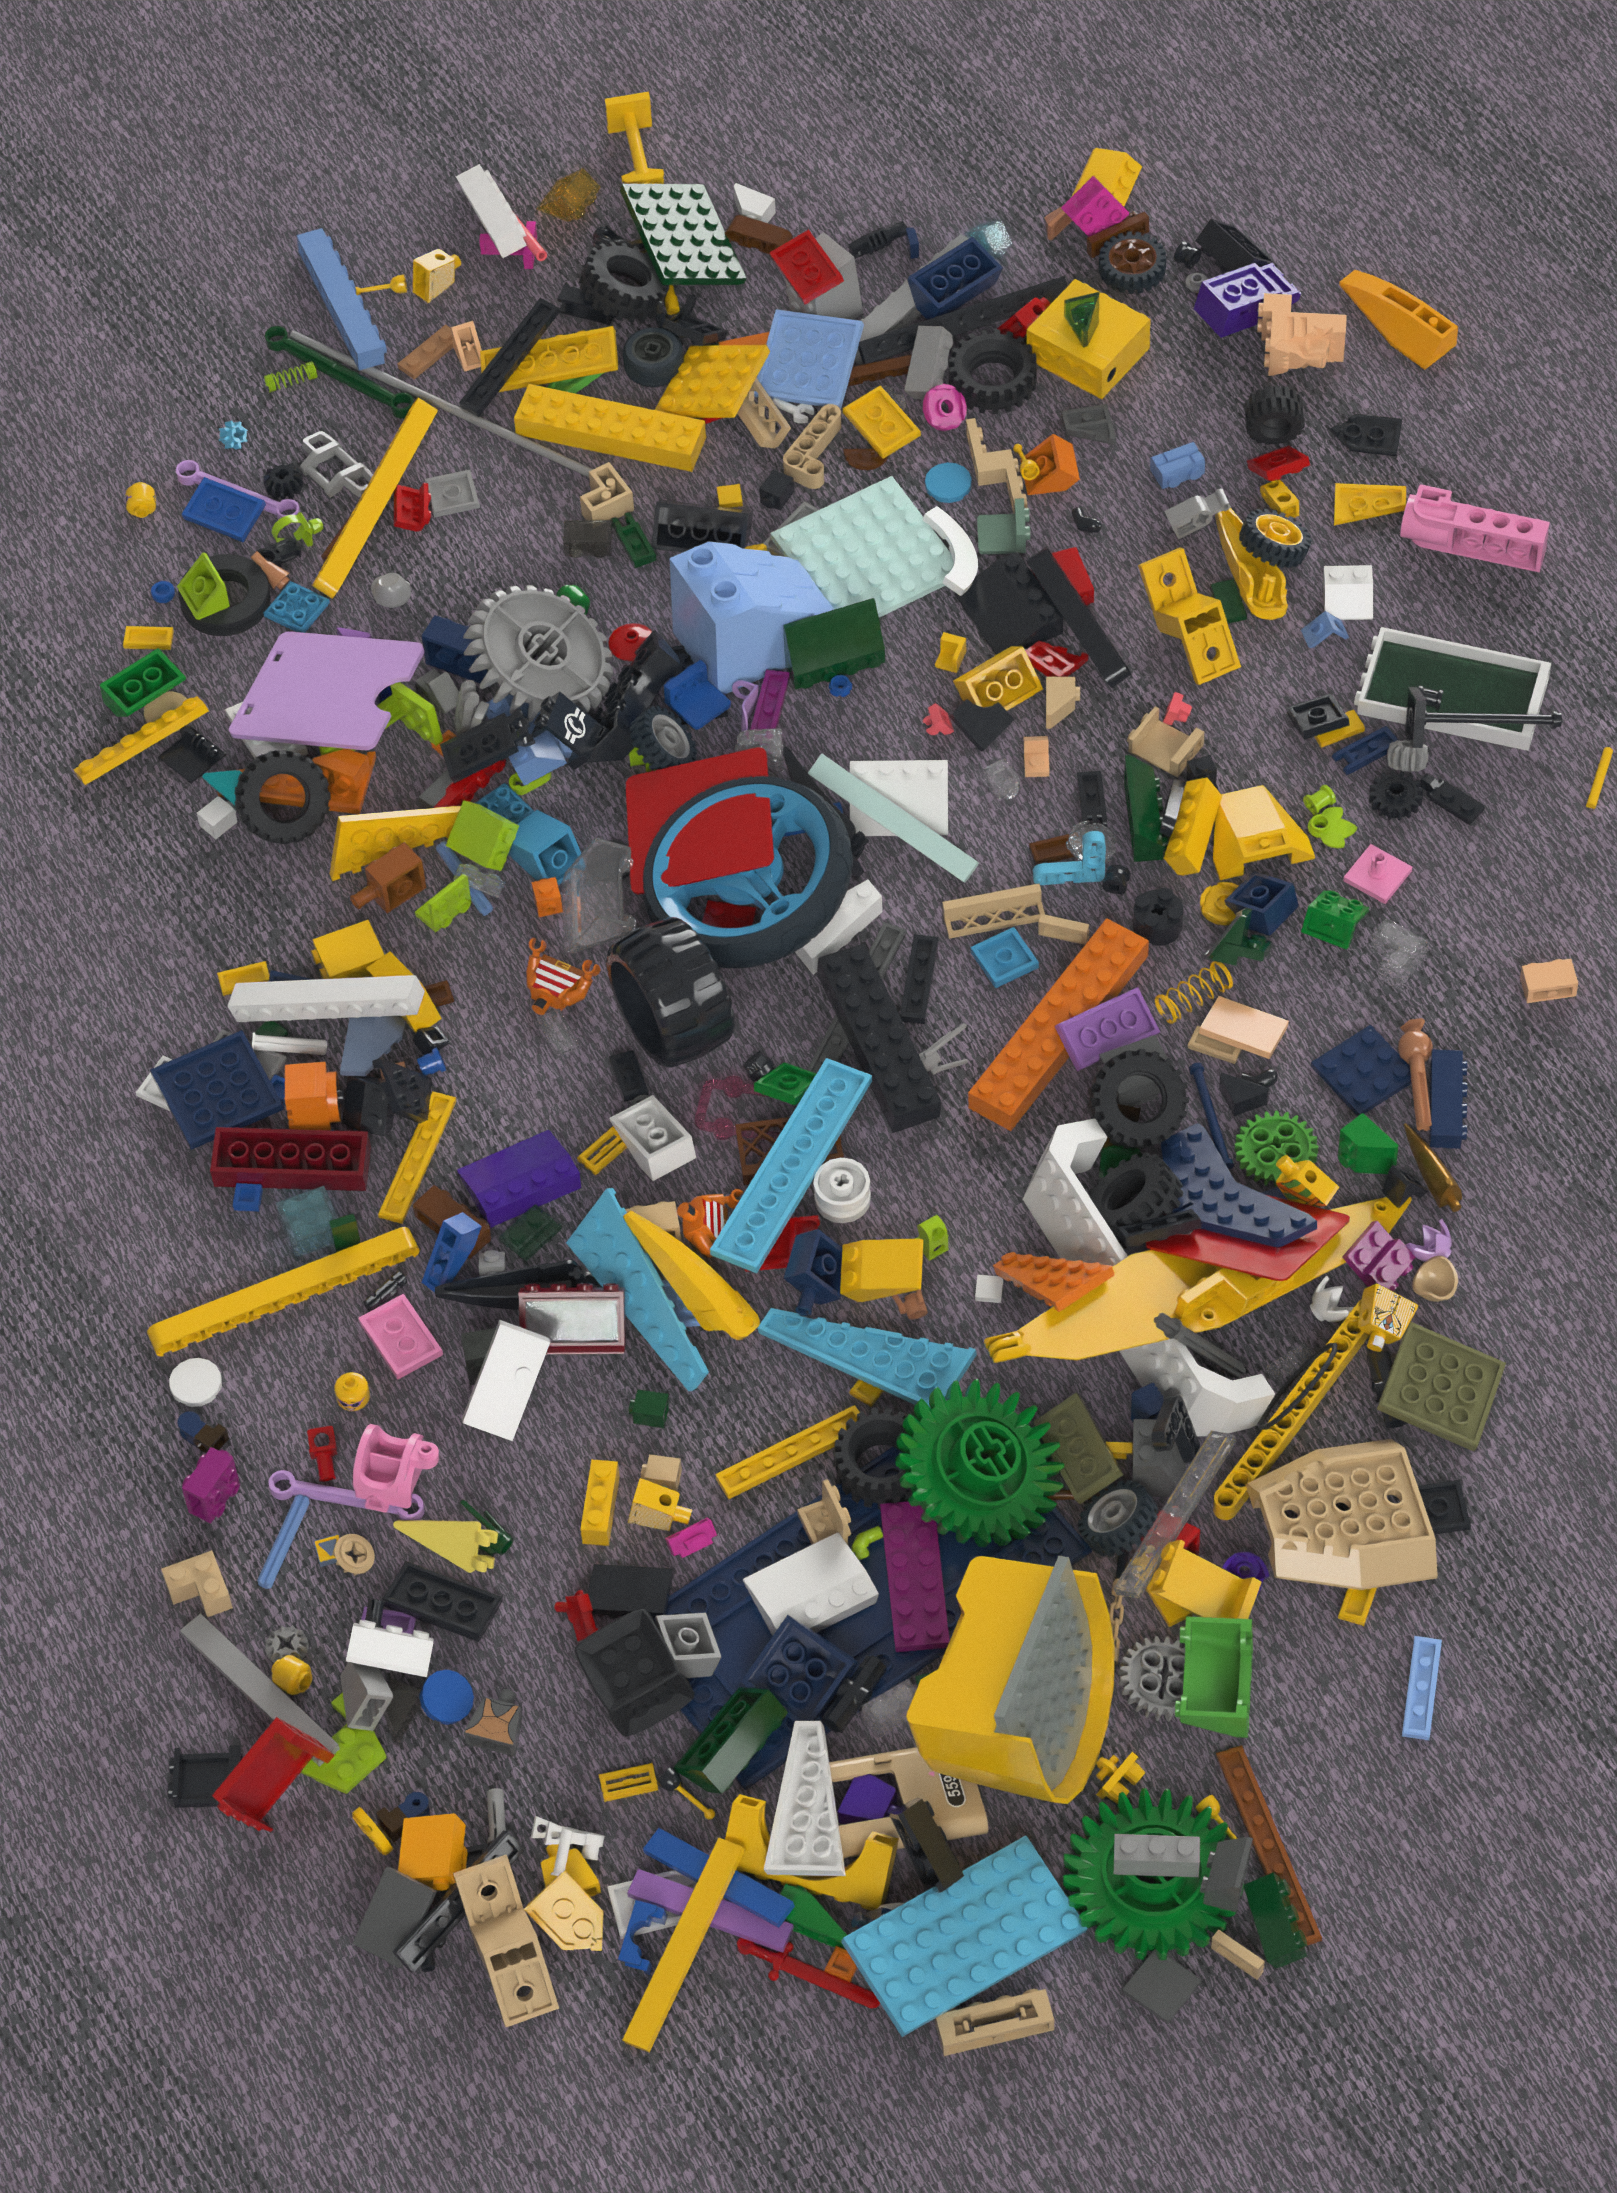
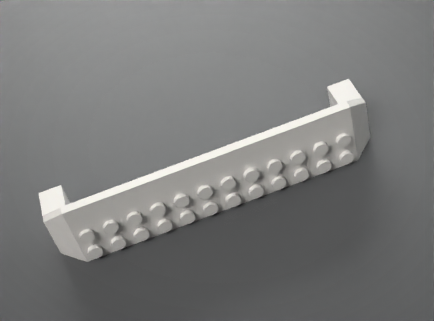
M1095 1118L1057 1126L1039 1160L1023 1201L1060 1259L1065 1258L1069 1261L1082 1260L1086 1263L1098 1262L1102 1265L1113 1267L1128 1256L1075 1175L1091 1169L1108 1138ZM1174 1338L1120 1350L1121 1355L1142 1387L1155 1383V1387H1158V1391H1161L1164 1399L1177 1395L1183 1398L1197 1436H1220L1256 1426L1275 1395L1263 1374L1232 1381L1199 1366L1187 1347Z

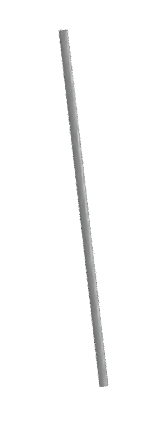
M293 330L291 332L290 339L358 370L352 357ZM374 367L359 370L584 476L589 477V471L593 470Z

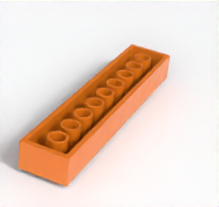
M1106 918L968 1092V1108L1012 1131L1069 1058L1054 1026L1117 997L1148 957L1149 940Z

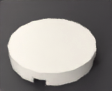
M202 1358L188 1359L181 1362L172 1371L169 1378L170 1391L179 1403L181 1402L190 1407L203 1406L212 1402L221 1390V1373L217 1366L209 1360Z

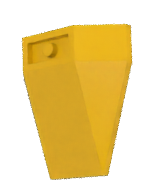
M1264 785L1221 794L1222 797L1215 817L1213 863L1219 880L1244 875V863L1288 854L1291 864L1315 859L1308 836Z

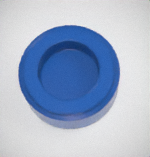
M160 581L152 586L151 595L154 601L167 603L174 598L175 589L170 582Z

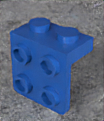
M701 659L695 664L689 665L682 673L670 678L664 684L665 703L695 730L702 728L731 707V701L708 681L707 665Z

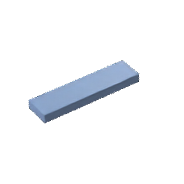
M1414 1636L1402 1730L1403 1737L1429 1740L1442 1642L1440 1639Z

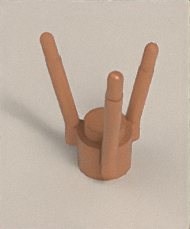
M916 1290V1293L907 1295L904 1298V1303L898 1295L892 1296L898 1305L900 1314L907 1313L908 1319H918L928 1313L921 1290Z

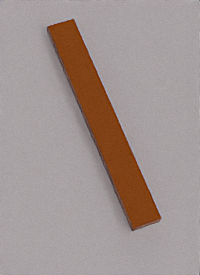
M1242 1745L1217 1752V1761L1248 1836L1253 1838L1252 1845L1265 1876L1274 1872L1281 1879L1287 1881L1291 1890V1895H1288L1290 1903L1295 1906L1298 1912L1299 1920L1296 1922L1299 1930H1302L1306 1937L1307 1946L1322 1941L1320 1931Z

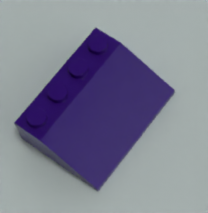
M546 1130L457 1169V1173L481 1216L489 1224L490 1228L582 1188L580 1173L569 1153L550 1130Z

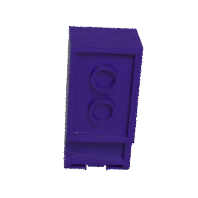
M1256 263L1202 281L1193 309L1222 338L1258 324V318H1263L1258 317L1259 303H1264V293L1292 295L1291 305L1299 301L1301 293L1293 283L1290 284L1283 277L1284 274L1273 263L1258 267Z

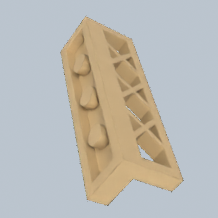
M756 378L737 414L760 447L776 448L781 444L791 427ZM754 391L758 393V404L754 402ZM765 407L769 409V419L765 418ZM775 422H778L781 426L778 434L775 433Z
M1040 884L942 902V913L949 939L1039 922L1040 915H1045L1041 902L1042 891ZM1037 905L1038 915L1029 916L1023 913L1026 907ZM1004 911H1010L1015 914L1012 920L1005 921L999 918V915ZM983 915L991 919L986 925L974 922L978 916ZM961 920L967 923L963 929L953 931L950 922Z

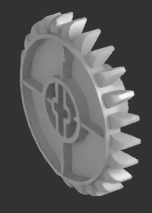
M527 585L523 591L517 586H509L506 592L498 590L492 593L489 599H484L479 603L476 608L478 611L472 613L467 622L474 625H471L463 636L465 639L476 640L468 645L464 655L481 654L474 661L469 671L472 673L488 669V673L479 687L484 689L498 682L500 687L493 698L495 704L504 699L508 694L513 695L510 714L520 709L523 703L526 702L529 704V722H532L542 709L540 706L543 700L548 696H554L558 692L564 694L586 713L590 710V704L594 710L598 707L602 696H605L610 687L609 680L613 675V667L609 662L612 659V652L608 648H604V644L607 642L606 636L603 633L597 632L596 626L598 623L593 618H587L584 614L585 609L582 606L577 605L575 607L570 603L569 597L565 595L561 597L555 596L551 589L545 588L543 592L537 591V588L533 585Z

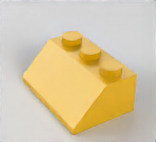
M1095 148L1088 159L1072 196L1094 175L1125 206L1142 166L1126 152Z
M1017 646L1007 648L953 680L963 701L968 699L974 705L980 707H990L999 702L1006 711L1043 690L1024 647Z

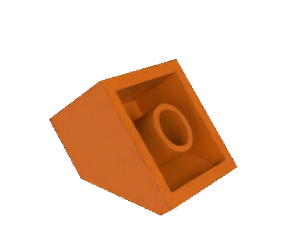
M1055 434L1049 436L1025 455L1026 459L1035 461L1040 469L1039 475L1035 479H1024L1027 495L1066 491L1080 480L1073 444Z

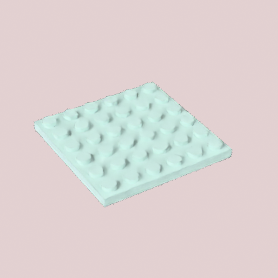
M893 476L771 532V539L785 557L800 562L834 609L874 598L878 616H884L944 587L945 585L942 582L954 565L950 551L931 526L922 521L923 516Z

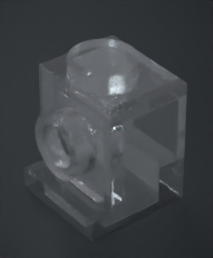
M1005 758L984 768V782L999 800L1004 797L1011 799L1017 795L1018 790H1020V778Z

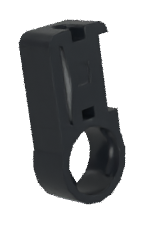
M292 537L257 550L264 558L272 559L270 562L281 567V564L297 558V556L301 557V547L299 545L296 546V541Z

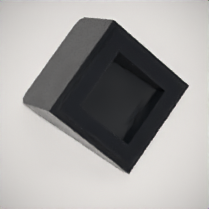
M438 1026L418 1029L412 1040L423 1055L433 1052L432 1049L436 1047L440 1050L451 1043Z

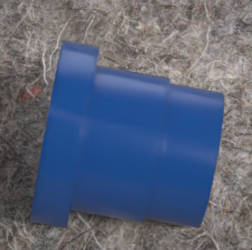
M437 1047L432 1049L433 1052L417 1059L419 1067L425 1076L438 1071H446Z

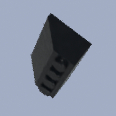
M659 500L655 506L651 546L657 550L683 553L707 542L733 544L744 549L748 545L751 533L753 511Z

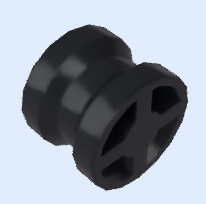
M1183 241L1174 253V261L1183 263L1187 269L1191 270L1199 262L1202 251L1197 247L1192 248L1190 243Z
M1110 865L1107 868V877L1104 879L1102 887L1106 892L1122 895L1126 892L1127 882L1130 879L1131 873L1124 866Z

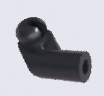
M1080 507L1072 510L1071 513L1078 530L1088 533H1098L1101 530V521L1085 516L1083 509Z
M1267 1069L1257 1076L1243 1072L1240 1079L1269 1088L1276 1083L1278 1074L1274 1069Z

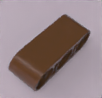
M736 215L725 231V235H727L730 242H737V245L750 249L753 247L766 254L793 239L791 232L785 228L743 215Z

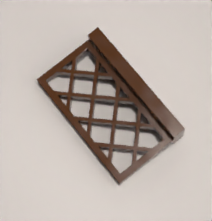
M790 1117L735 1124L743 1185L751 1183L772 1148L771 1146L764 1153L755 1147L763 1137L774 1145L776 1140L767 1135V1131L771 1127H778L783 1130ZM752 1130L758 1136L750 1144L742 1138L741 1131ZM840 1136L834 1144L837 1148V1153L828 1154L823 1164L832 1159L844 1158ZM751 1151L762 1157L757 1164L746 1165L745 1158Z

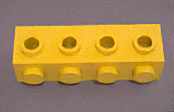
M1207 777L1187 781L1184 788L1177 820L1164 856L1165 861L1177 875L1183 876L1199 873L1222 797Z

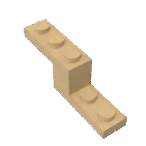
M975 418L966 419V435L978 486L1006 482L1013 514H1015V499L1024 498V507L1027 508L1026 494H1021V490H1023L1022 477L1017 476L1016 473L1019 472L1018 460L1013 458L1011 449L987 453L986 445H981V441H983L982 428L977 427Z

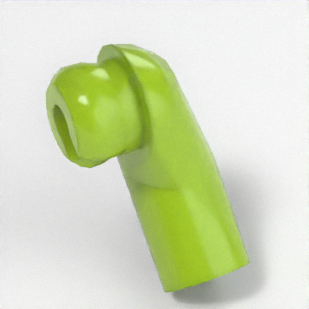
M873 1527L856 1536L851 1549L858 1560L869 1556L867 1547L870 1543L883 1538L880 1527Z

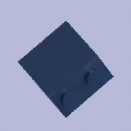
M1256 871L1225 900V904L1235 915L1245 908L1252 909L1249 929L1268 936L1299 907L1293 883Z

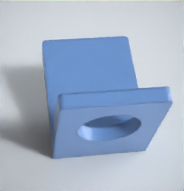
M1326 611L1301 629L1309 648L1315 647L1332 633L1344 639L1349 638L1342 621Z

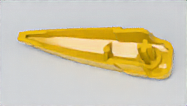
M1231 508L1215 514L1217 529L1226 560L1247 607L1252 614L1261 619L1273 620L1283 617L1288 607L1286 601L1287 589L1285 588L1286 579L1283 572L1276 564L1275 566L1269 565V561L1264 563L1260 561V557H1253V552L1248 553L1246 551V547H1243L1242 541L1239 540V533L1243 522Z
M630 1210L623 1216L630 1230L678 1294L688 1311L692 1312L704 1330H723L733 1339L742 1340L760 1325L758 1314L740 1293L735 1291L696 1253L662 1228Z

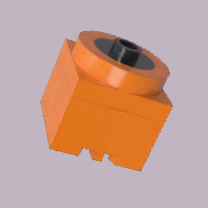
M326 1062L285 1065V1104L289 1129L331 1130V1123L341 1122V1104H344V1091L339 1088L337 1071L327 1072Z

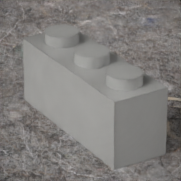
M918 326L904 389L913 399L923 400L926 393L932 387L943 384L944 373L948 367L949 350L953 344V335L943 326Z
M1115 1834L1113 1874L1174 1877L1199 1876L1200 1837Z

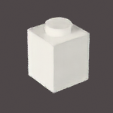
M217 796L197 812L199 826L213 838L217 839L237 823V810L230 801L225 802L221 797Z

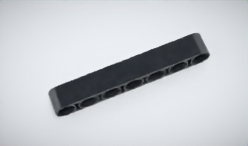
M1044 547L1027 560L1028 565L1108 685L1114 688L1132 675L1049 549Z

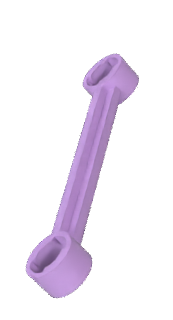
M185 460L176 467L177 478L181 484L193 485L196 483L199 485L202 479L206 477L264 500L266 506L263 510L277 515L278 520L287 516L281 514L285 510H296L291 515H297L300 512L299 505L295 500L284 499L280 502L204 473L200 471L199 465L195 461ZM185 471H196L193 475L190 476L181 475Z
M285 1470L273 1473L269 1479L270 1492L274 1498L279 1500H286L301 1494L309 1499L367 1509L365 1508L366 1500L357 1498L353 1490L295 1480L292 1473ZM280 1480H290L291 1487L285 1491H280L279 1488L275 1487V1484ZM412 1493V1503H417L420 1508L416 1513L408 1514L403 1508L389 1505L386 1513L397 1514L401 1520H420L425 1510L421 1497Z

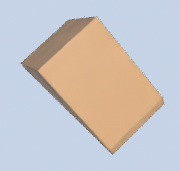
M470 321L451 327L453 348L464 372L481 367L480 351L482 349L474 322Z

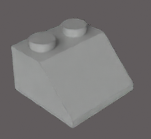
M694 1613L656 1616L657 1628L676 1662L678 1671L686 1678L712 1676L721 1659V1654L707 1614Z

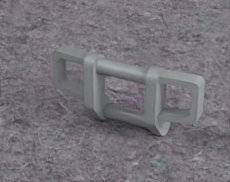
M323 431L303 439L302 448L309 456L300 465L299 470L305 476L309 475L324 489L325 494L330 498L340 492L343 486L357 497L362 496L368 484L358 486L353 481L363 476L370 482L373 476L363 463H358L342 449V445ZM318 441H323L326 444L317 449L312 446V444ZM336 455L348 468L338 472L329 482L316 470V467L319 463Z

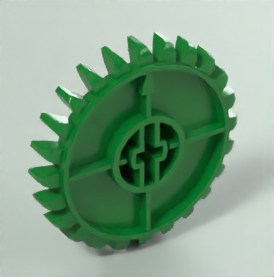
M974 1379L968 1386L965 1397H962L959 1382L956 1380L947 1389L946 1400L939 1387H936L930 1393V1407L921 1398L914 1406L916 1418L908 1414L903 1421V1428L908 1434L901 1433L897 1437L896 1445L906 1453H900L895 1460L898 1468L906 1470V1473L899 1479L901 1487L911 1488L913 1494L908 1498V1502L911 1506L920 1505L924 1511L921 1514V1519L925 1523L932 1520L939 1523L937 1527L938 1533L944 1536L949 1531L955 1532L957 1542L965 1544L970 1537H974L978 1547H986L991 1542L992 1537L996 1544L1004 1546L1011 1541L1010 1534L1018 1540L1024 1539L1030 1534L1026 1526L1036 1529L1046 1521L1037 1512L1049 1513L1056 1507L1057 1503L1044 1496L1055 1495L1063 1488L1062 1483L1047 1480V1478L1057 1475L1064 1468V1463L1046 1462V1459L1061 1445L1059 1442L1040 1443L1039 1440L1051 1427L1049 1422L1033 1428L1028 1425L1037 1411L1035 1405L1025 1409L1019 1415L1014 1412L1020 1397V1393L1017 1391L1003 1404L998 1403L1000 1394L999 1383H995L988 1390L984 1398H981L979 1379Z
M1142 1788L1138 1808L1133 1809L1125 1793L1121 1792L1118 1796L1119 1814L1114 1815L1104 1802H1100L1098 1810L1100 1826L1087 1816L1082 1818V1830L1088 1840L1076 1834H1071V1848L1080 1857L1064 1854V1866L1070 1872L1078 1875H1063V1885L1065 1889L1071 1892H1079L1068 1896V1904L1074 1907L1076 1911L1085 1910V1912L1079 1915V1924L1087 1928L1096 1926L1097 1929L1095 1930L1094 1937L1096 1941L1103 1943L1111 1938L1114 1940V1952L1122 1954L1128 1947L1134 1948L1135 1958L1144 1960L1148 1951H1154L1155 1949L1159 1960H1167L1168 1950L1175 1949L1182 1957L1189 1955V1943L1194 1942L1197 1946L1204 1948L1209 1944L1210 1936L1207 1933L1208 1930L1215 1934L1218 1929L1222 1932L1226 1929V1921L1219 1916L1233 1917L1236 1912L1203 1904L1205 1893L1200 1892L1203 1876L1209 1877L1211 1868L1206 1867L1210 1851L1216 1852L1218 1842L1224 1841L1228 1830V1824L1225 1821L1209 1831L1208 1827L1212 1816V1808L1210 1806L1206 1807L1194 1819L1191 1817L1192 1796L1187 1795L1178 1810L1172 1809L1170 1789H1165L1158 1807H1152L1147 1788ZM1115 1834L1200 1837L1199 1876L1113 1874Z

